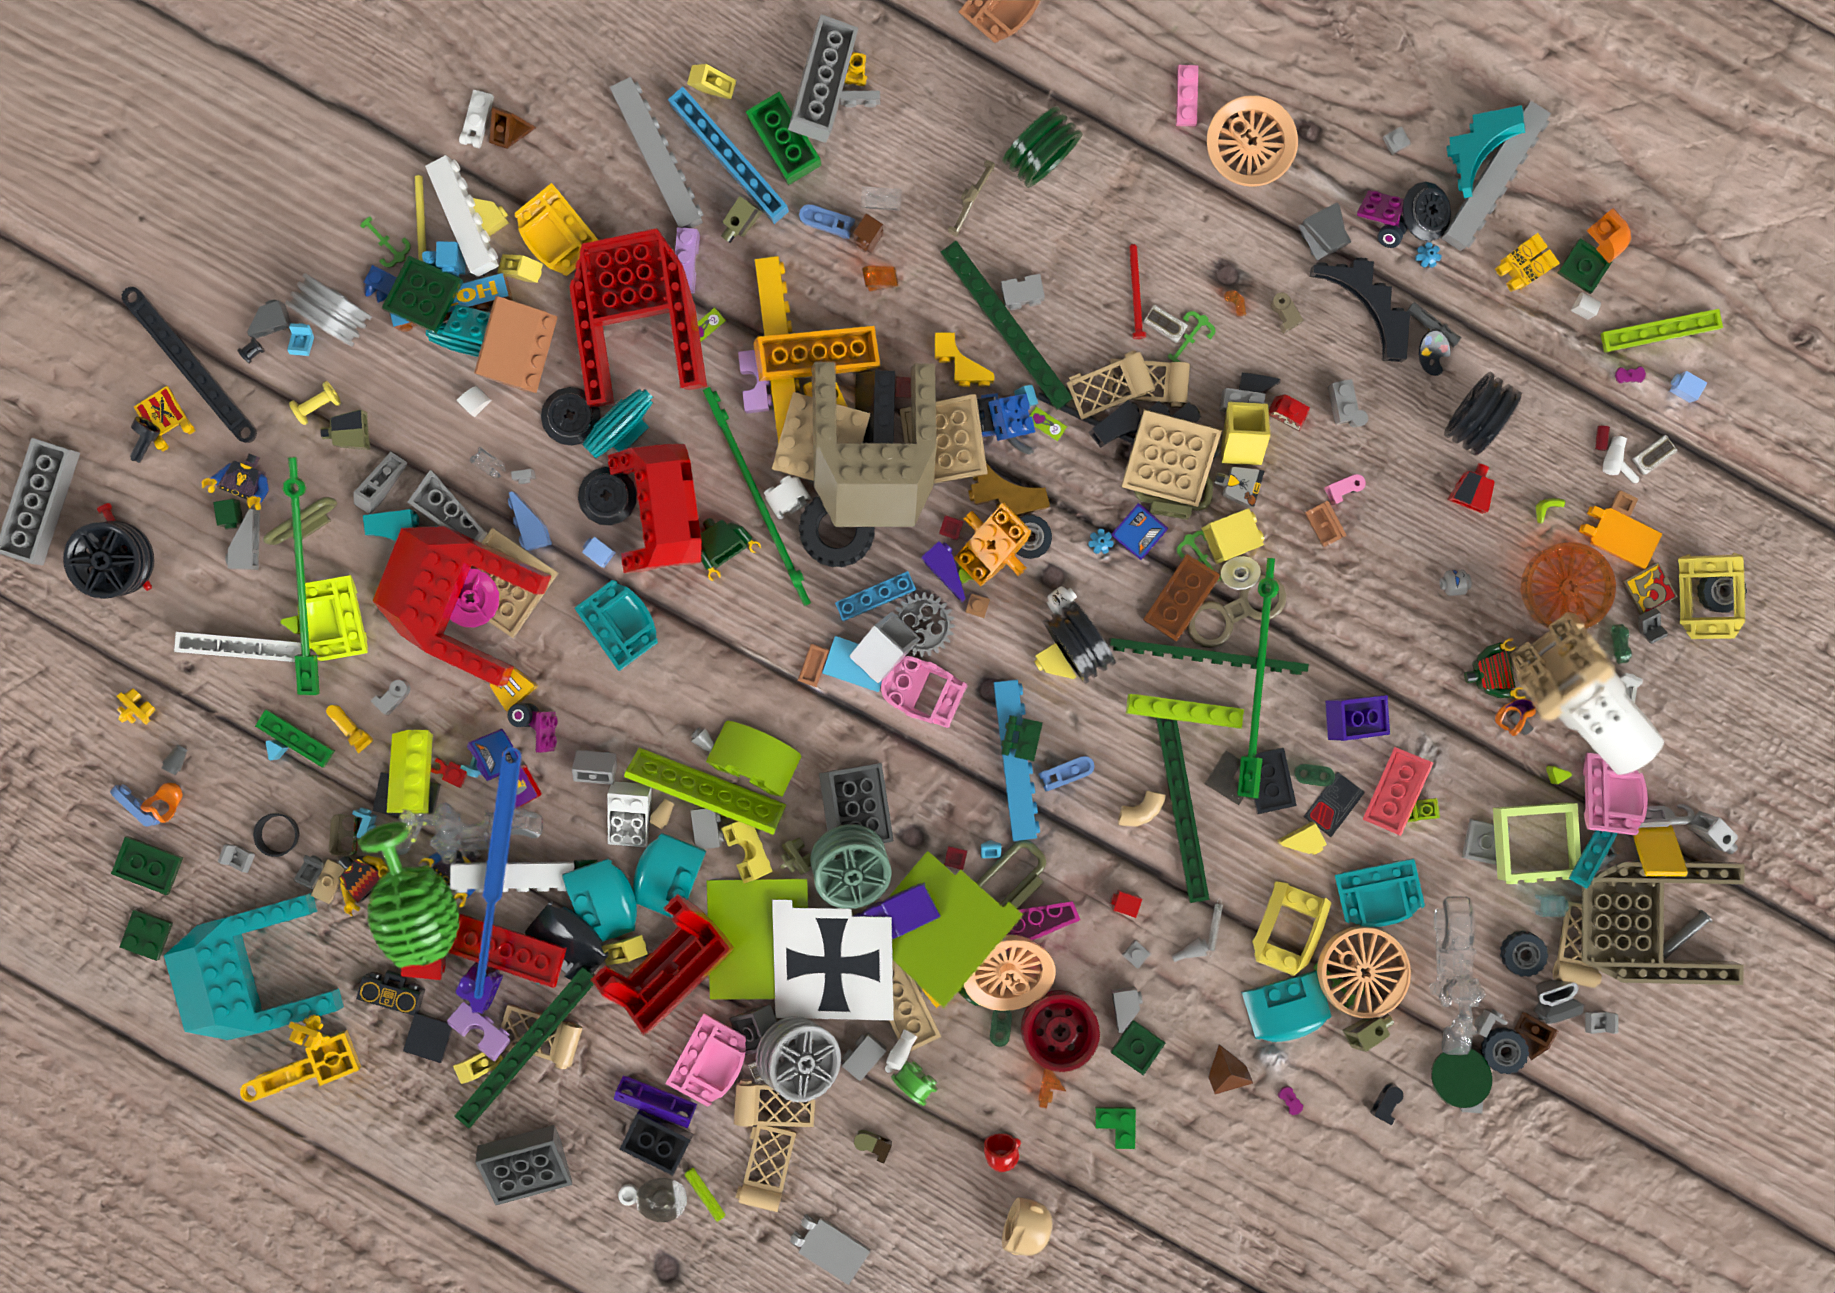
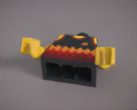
M367 855L360 856L353 861L349 856H343L338 861V864L345 869L339 876L345 902V913L353 916V909L359 911L360 907L355 903L363 902L372 893L380 878L390 872L389 867L382 858Z

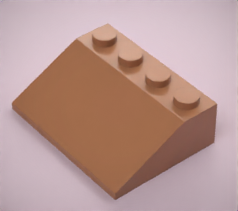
M495 296L474 374L521 391L537 393L558 317L542 310Z

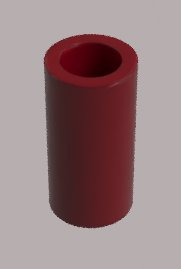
M1597 426L1595 450L1607 451L1609 426Z

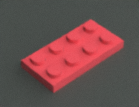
M1394 747L1363 820L1401 836L1433 763Z

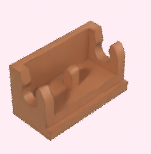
M1325 501L1305 512L1323 547L1347 536L1329 501Z

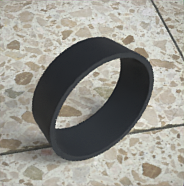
M271 813L265 815L257 822L253 831V839L260 852L270 857H279L287 854L296 846L300 833L297 823L291 817L284 814ZM277 816L288 819L295 831V839L292 846L283 852L269 849L262 838V830L265 823Z

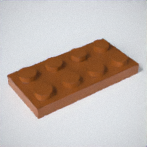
M1187 554L1143 621L1177 642L1221 575Z

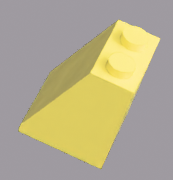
M1228 402L1221 444L1222 463L1262 465L1270 438L1268 404Z
M1249 508L1201 528L1216 564L1264 545L1263 533L1257 529L1255 524L1257 522L1256 516L1253 512H1250Z

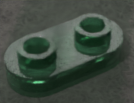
M1623 624L1612 625L1611 635L1615 660L1618 664L1628 663L1629 659L1632 658V651L1628 646L1629 630Z
M1299 764L1294 769V778L1303 784L1325 787L1331 785L1335 779L1333 770L1325 766ZM1302 770L1307 772L1305 777L1300 775ZM1323 772L1326 774V778L1324 780L1320 778V775Z
M993 1010L990 1040L997 1047H1003L1009 1042L1012 1013L1010 1010ZM999 1013H1005L1006 1017L1004 1019H1000L998 1017ZM998 1032L1003 1033V1037L1001 1039H998L996 1037V1034Z

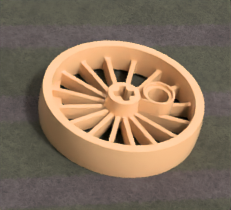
M1355 926L1338 932L1325 944L1319 956L1317 975L1323 994L1338 1010L1357 1018H1375L1389 1013L1403 1000L1409 988L1411 968L1405 950L1394 937L1374 927ZM1363 933H1372L1365 958ZM1353 934H1358L1360 958L1348 939ZM1377 935H1379L1386 941L1371 959ZM1344 939L1350 950L1344 949L1340 951L1336 946ZM1390 944L1395 952L1376 963ZM1333 950L1338 953V963L1329 961ZM1350 954L1352 961L1346 965L1343 961L1344 956ZM1398 956L1400 966L1376 969ZM1327 964L1352 970V972L1326 975ZM1362 968L1365 969L1366 975H1362ZM1400 970L1399 980L1375 974ZM1353 976L1332 989L1328 986L1327 979ZM1374 977L1395 982L1396 984L1390 991ZM1372 981L1389 993L1384 1000H1382ZM1354 982L1338 1002L1333 993ZM1369 985L1380 1003L1374 1009L1371 1006ZM1358 986L1353 1008L1348 1009L1344 1007V1003ZM1364 987L1367 1010L1357 1011Z

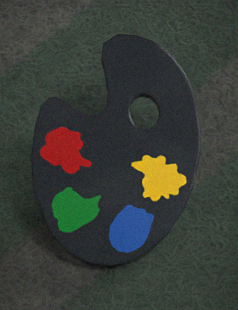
M1436 330L1427 332L1419 345V361L1426 373L1432 376L1442 374L1443 367L1439 359L1450 356V345L1447 338ZM1431 359L1434 360L1433 365H1430Z

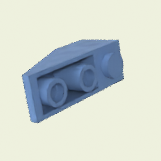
M509 492L508 504L511 510L514 509L516 517H513L515 527L519 528L521 536H519L521 547L531 551L552 545L547 525L517 493Z

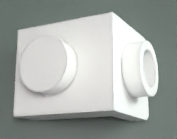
M1624 673L1619 678L1625 684V693L1635 703L1637 688L1643 683V679L1636 677L1634 674Z

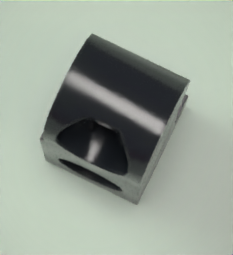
M1395 1084L1385 1085L1370 1113L1392 1126L1395 1118L1391 1114L1396 1105L1403 1100V1091Z

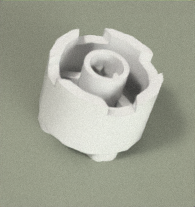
M789 475L780 481L781 484L776 488L771 487L764 492L766 501L778 519L784 518L783 514L786 512L793 514L807 504L805 499H811L798 477L791 478Z

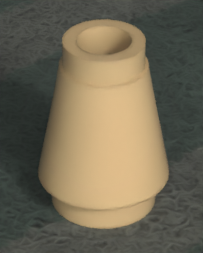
M664 799L649 816V823L663 829L668 824L675 804Z

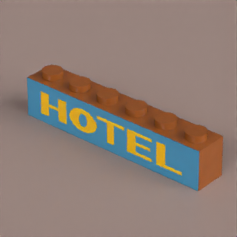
M501 273L462 284L444 321L449 320L456 304L485 311L489 309V306H493L495 296L513 300L507 277ZM390 313L393 327L401 330V332L410 331L414 326H418Z

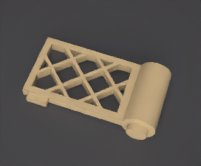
M1136 350L1126 353L1123 360L1081 377L1079 373L1069 377L1070 382H1067L1081 420L1155 390L1141 352L1136 353ZM1120 366L1123 372L1121 379L1117 380L1110 377L1112 369ZM1097 375L1105 377L1101 388L1091 384L1093 377ZM1108 379L1118 383L1115 393L1104 390ZM1078 383L1087 385L1083 396L1075 393L1073 385ZM1120 385L1129 387L1131 395L1126 397L1117 395ZM1089 387L1100 391L1096 401L1085 397ZM1102 392L1113 396L1111 402L1107 405L1098 402ZM1087 400L1094 403L1092 411L1083 414L1081 409L1083 401Z
M1111 359L1110 365L1123 359ZM1144 361L1149 374L1156 381L1154 386L1156 387L1159 384L1164 390V395L1161 398L1154 397L1152 393H1149L1151 397L1144 395L1132 400L1160 401L1171 404L1173 408H1182L1183 405L1187 404L1190 364L1185 362ZM1157 367H1166L1165 375L1158 380L1152 371ZM1112 369L1110 377L1113 378L1114 375L1117 380H1120L1121 376L1118 377L1114 369ZM1109 380V387H1108V391H1109V392H1112V387H1113L1117 382H1113L1112 380ZM1123 385L1126 390L1119 396H1129L1125 395L1127 392L1131 395L1130 389ZM1108 394V399L1112 400L1113 396Z
M1566 901L1557 961L1554 963L1552 976L1554 980L1574 982L1577 985L1595 988L1601 983L1602 975L1599 973V970L1580 961L1582 950L1579 952L1574 945V942L1582 937V931L1577 925V922L1582 920V915L1574 920L1570 915L1571 907H1578L1582 913V904ZM1574 926L1579 935L1571 940L1567 932L1570 927ZM1571 945L1576 954L1571 958H1565L1564 950Z
M508 1004L501 1028L505 1031L511 1028L516 1039L510 1042L505 1050L510 1051L516 1045L514 1042H518L523 1037V1035L519 1037L514 1026L523 1022L528 1031L530 1026L527 1019L530 1017L538 1019L542 1014ZM511 1010L518 1012L521 1018L515 1024L510 1019ZM562 1021L557 1027L556 1033L547 1038L551 1046L550 1054L543 1053L540 1047L534 1055L555 1063V1067L560 1069L571 1067L583 1027L576 1023Z
M741 1079L739 1083H736L734 1125L744 1127L753 1125L814 1127L815 1099L807 1101L805 1104L799 1102L802 1107L793 1113L787 1106L792 1101L788 1100L784 1103L778 1096L779 1093H775L774 1089L767 1084L752 1083L751 1079ZM760 1089L769 1090L773 1096L764 1102L760 1098ZM776 1097L782 1106L774 1113L768 1107V1104ZM764 1107L772 1114L767 1120H758V1114ZM784 1108L792 1115L787 1121H781L777 1116ZM806 1109L810 1114V1122L800 1121L797 1115Z
M753 1126L750 1139L754 1141L743 1186H738L736 1194L739 1203L778 1212L796 1132L772 1126ZM760 1129L768 1130L773 1138L763 1143L759 1137ZM783 1134L791 1136L790 1144L784 1148L781 1147L777 1140ZM775 1140L780 1150L770 1156L765 1145ZM763 1148L768 1158L758 1163L754 1154L757 1150ZM782 1152L786 1161L785 1164L777 1168L772 1158ZM770 1160L775 1170L765 1175L760 1165ZM758 1168L763 1178L758 1181L749 1180L750 1172ZM782 1168H784L783 1174H781L779 1171ZM776 1172L781 1178L779 1187L771 1185L767 1179Z

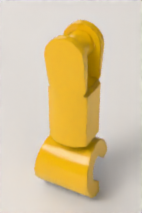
M330 705L327 707V715L335 722L345 736L349 737L348 742L351 746L354 745L358 754L373 742L372 737L364 730L359 729L340 706Z

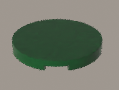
M1454 1047L1440 1053L1433 1062L1431 1068L1432 1086L1438 1097L1446 1104L1457 1108H1470L1482 1103L1489 1095L1493 1082L1491 1068L1485 1058L1477 1051L1467 1047Z

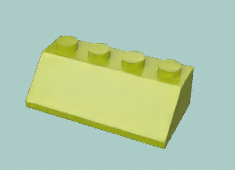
M405 730L392 734L387 813H428L433 734L430 731Z

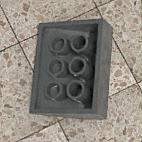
M882 763L819 773L827 831L843 825H861L876 832L883 843L894 841Z
M555 1125L477 1146L475 1162L495 1205L563 1188L573 1183L563 1145Z

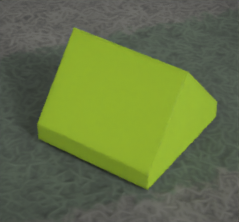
M298 616L285 618L280 621L282 625L293 633L300 634Z
M1546 767L1552 784H1559L1572 776L1571 772L1558 767Z

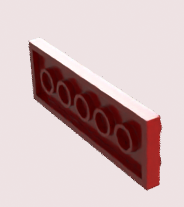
M459 914L457 936L448 953L479 963L484 921L465 914ZM493 924L487 966L554 988L557 985L567 948Z

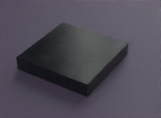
M417 1013L413 1017L403 1052L442 1063L453 1028L448 1025L447 1021Z

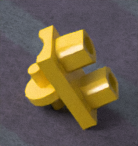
M134 688L125 694L120 692L117 695L119 701L128 708L125 710L120 706L117 709L121 714L118 720L122 723L127 720L131 724L136 721L132 716L134 714L146 725L150 722L149 717L156 709L148 701L138 708L135 703L142 696Z
M313 1014L309 1018H305L303 1021L306 1024L305 1026L290 1022L288 1026L293 1029L289 1038L290 1041L302 1045L307 1035L308 1038L304 1046L317 1051L322 1041L327 1043L330 1038L316 1031L323 1027L318 1015Z

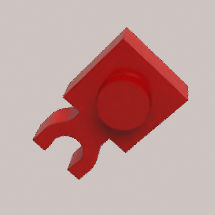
M436 758L435 762L439 763L441 768L439 770L431 768V772L443 774V781L461 788L467 777V771L460 769L461 765L450 761L449 765H447L444 760Z

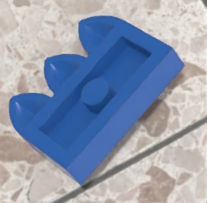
M372 265L363 282L365 283V296H370L377 290V302L384 301L397 277Z

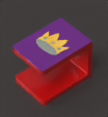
M526 764L520 766L515 808L521 807L542 795Z

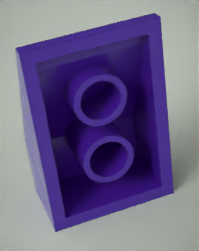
M938 541L921 557V560L962 603L966 598L953 555L951 554L953 550L946 542L942 544Z
M1388 695L1325 700L1328 740L1347 741L1390 735Z

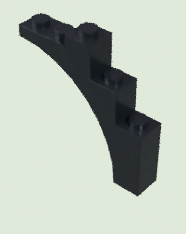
M1360 257L1350 263V267L1347 264L1328 266V263L1324 262L1313 265L1310 269L1309 277L1335 283L1351 292L1364 304L1373 317L1379 331L1382 344V361H1405L1408 352L1410 312L1404 311V308H1392L1391 310L1392 286H1386V283H1374L1372 285L1374 261H1368V258Z
M1127 400L1088 433L1099 447L1102 448L1114 439L1127 434L1137 433L1142 415H1140L1137 405ZM1160 401L1148 409L1149 411L1171 416L1168 407L1163 403L1161 404ZM1190 402L1172 415V417L1194 423L1202 418L1199 409ZM1218 445L1214 454V458L1220 454V451L1218 450Z

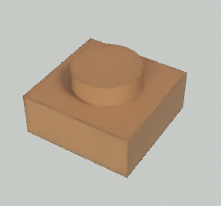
M1619 490L1610 508L1630 517L1638 498Z
M971 594L965 613L985 618L990 599Z

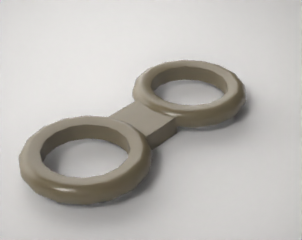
M1261 574L1258 582L1264 579L1266 574ZM1275 577L1273 579L1279 585L1278 600L1275 607L1270 610L1269 619H1273L1280 614L1286 603L1285 588ZM1250 588L1241 589L1239 598L1225 606L1217 601L1203 602L1187 626L1189 636L1193 641L1203 647L1213 648L1220 646L1229 639L1233 632L1234 623L1247 616L1255 620H1261L1262 612L1254 610L1249 604L1248 592ZM1205 609H1215L1224 617L1225 629L1222 635L1216 639H1205L1196 631L1195 619Z

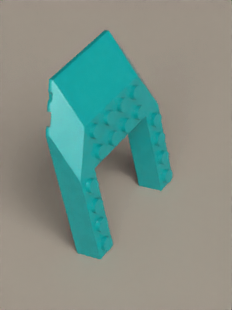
M312 893L199 924L164 955L185 1032L232 1040L287 1026L290 1022H301L313 1014L322 1016L344 1008L339 988L267 1009H262L242 934L318 912L315 899L311 896Z

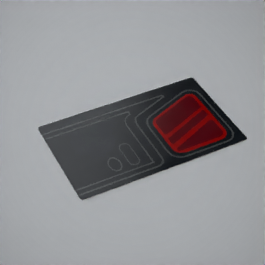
M1337 772L1305 814L1304 818L1316 823L1320 830L1329 837H1332L1365 792Z

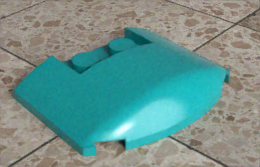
M611 580L574 608L618 671H621L658 643L655 623L648 608L632 590L617 584V581Z
M661 833L658 835L659 838L647 846L638 861L634 874L633 892L636 904L672 918L673 915L666 912L664 907L677 894L688 900L706 850Z
M609 858L562 874L568 896H570L576 914L595 930L602 941L635 931L637 917L636 899L631 884L623 871L611 864L612 860Z
M1414 858L1335 874L1344 919L1347 923L1353 922L1363 927L1388 926L1412 917V914L1420 907L1421 909L1425 907Z
M1317 970L1242 992L1254 1036L1259 1040L1263 1039L1271 1042L1295 1040L1316 1031L1332 1017L1327 998L1319 985Z

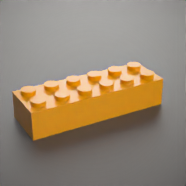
M875 326L757 337L753 342L759 381L812 376V365L815 362H835V374L875 370L880 366Z

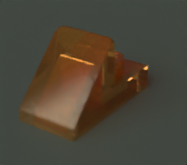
M865 266L862 268L865 287H868L869 292L899 286L894 266Z
M1044 1068L1038 1105L1041 1108H1047L1048 1103L1052 1102L1053 1091H1050V1089L1066 1091L1065 1086L1055 1072Z

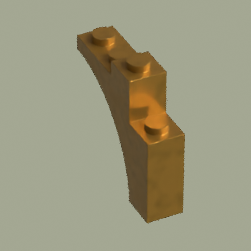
M987 463V474L974 476L973 481L977 480L978 483L971 484V490H968L970 502L974 501L975 506L998 500L999 503L996 504V509L1004 502L1016 516L1050 507L1045 487L1027 488L1012 484L997 475Z

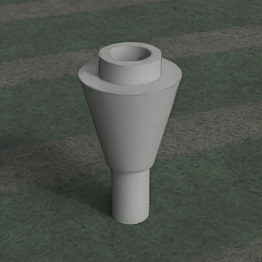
M697 728L691 734V742L711 752L714 742L706 728Z
M1198 937L1182 951L1172 954V958L1176 962L1186 957L1207 956L1206 951H1209V947L1205 939L1201 940Z

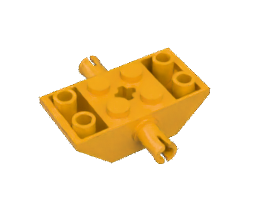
M1004 502L985 523L981 521L974 511L969 512L966 515L967 517H964L963 520L974 529L975 534L954 559L979 586L984 585L1002 570L1006 564L1017 576H1020L1027 569L1015 555L1027 542L1031 530Z

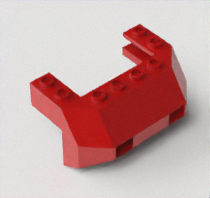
M660 444L634 447L608 455L610 475L623 472V475L635 473L637 499L639 501L643 531L642 536L645 548L621 553L623 572H644L666 566L701 563L700 526L691 460L686 445Z
M679 894L672 898L664 907L666 912L673 915L671 919L678 927L667 939L662 941L657 949L649 954L628 977L605 965L591 979L603 997L625 1008L643 1035L667 1017L734 949L731 942L699 907Z

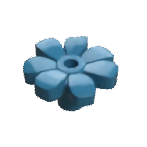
M1430 242L1425 244V248L1420 246L1417 249V252L1420 254L1416 255V261H1422L1421 266L1424 268L1428 264L1430 268L1437 265L1436 261H1440L1442 257L1441 254H1437L1440 248L1438 246L1432 248V243Z
M1099 529L1097 534L1092 532L1090 538L1093 540L1088 542L1089 547H1095L1093 552L1096 554L1100 553V551L1106 554L1109 552L1108 547H1113L1114 542L1109 540L1112 538L1111 533L1107 532L1104 534V529Z

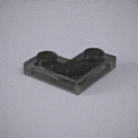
M1224 751L1204 783L1237 805H1240L1244 797L1237 796L1239 782L1233 779L1241 765V760L1231 753Z

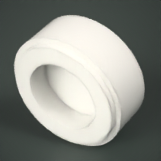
M633 1184L623 1185L618 1193L620 1202L628 1206L634 1204L639 1197V1190Z

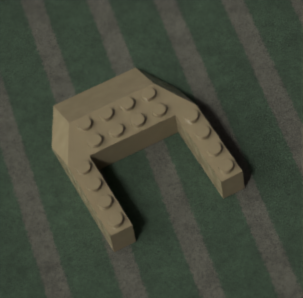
M815 362L812 365L814 488L830 515L834 527H914L934 485L937 444L935 364L915 363L911 367L912 444L837 443L835 362Z
M1626 861L1596 874L1587 889L1582 887L1581 961L1622 983L1743 985L1744 965L1734 961L1663 960L1664 883L1744 884L1745 864L1737 862L1684 861L1688 871L1686 876H1645L1641 861Z

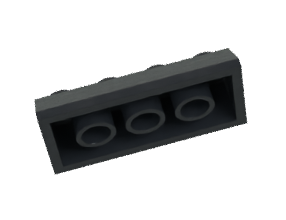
M874 370L856 373L855 409L870 413L862 444H894L895 371Z

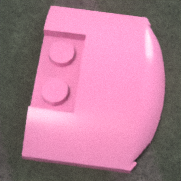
M1586 753L1583 776H1585L1586 808L1584 818L1587 829L1636 835L1639 832L1638 828L1645 820L1648 805L1647 788L1643 774H1639L1638 770L1627 774L1617 775L1599 754Z
M704 1013L665 1084L707 1107L710 1106L711 1102L721 1098L730 1089L738 1077L746 1053V1036Z

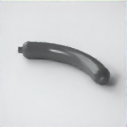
M1016 437L1007 439L1017 450L1028 455L1034 453L1031 447L1022 444Z

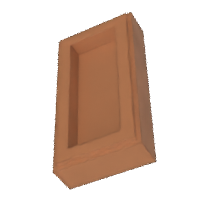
M811 644L798 681L817 687L830 650Z

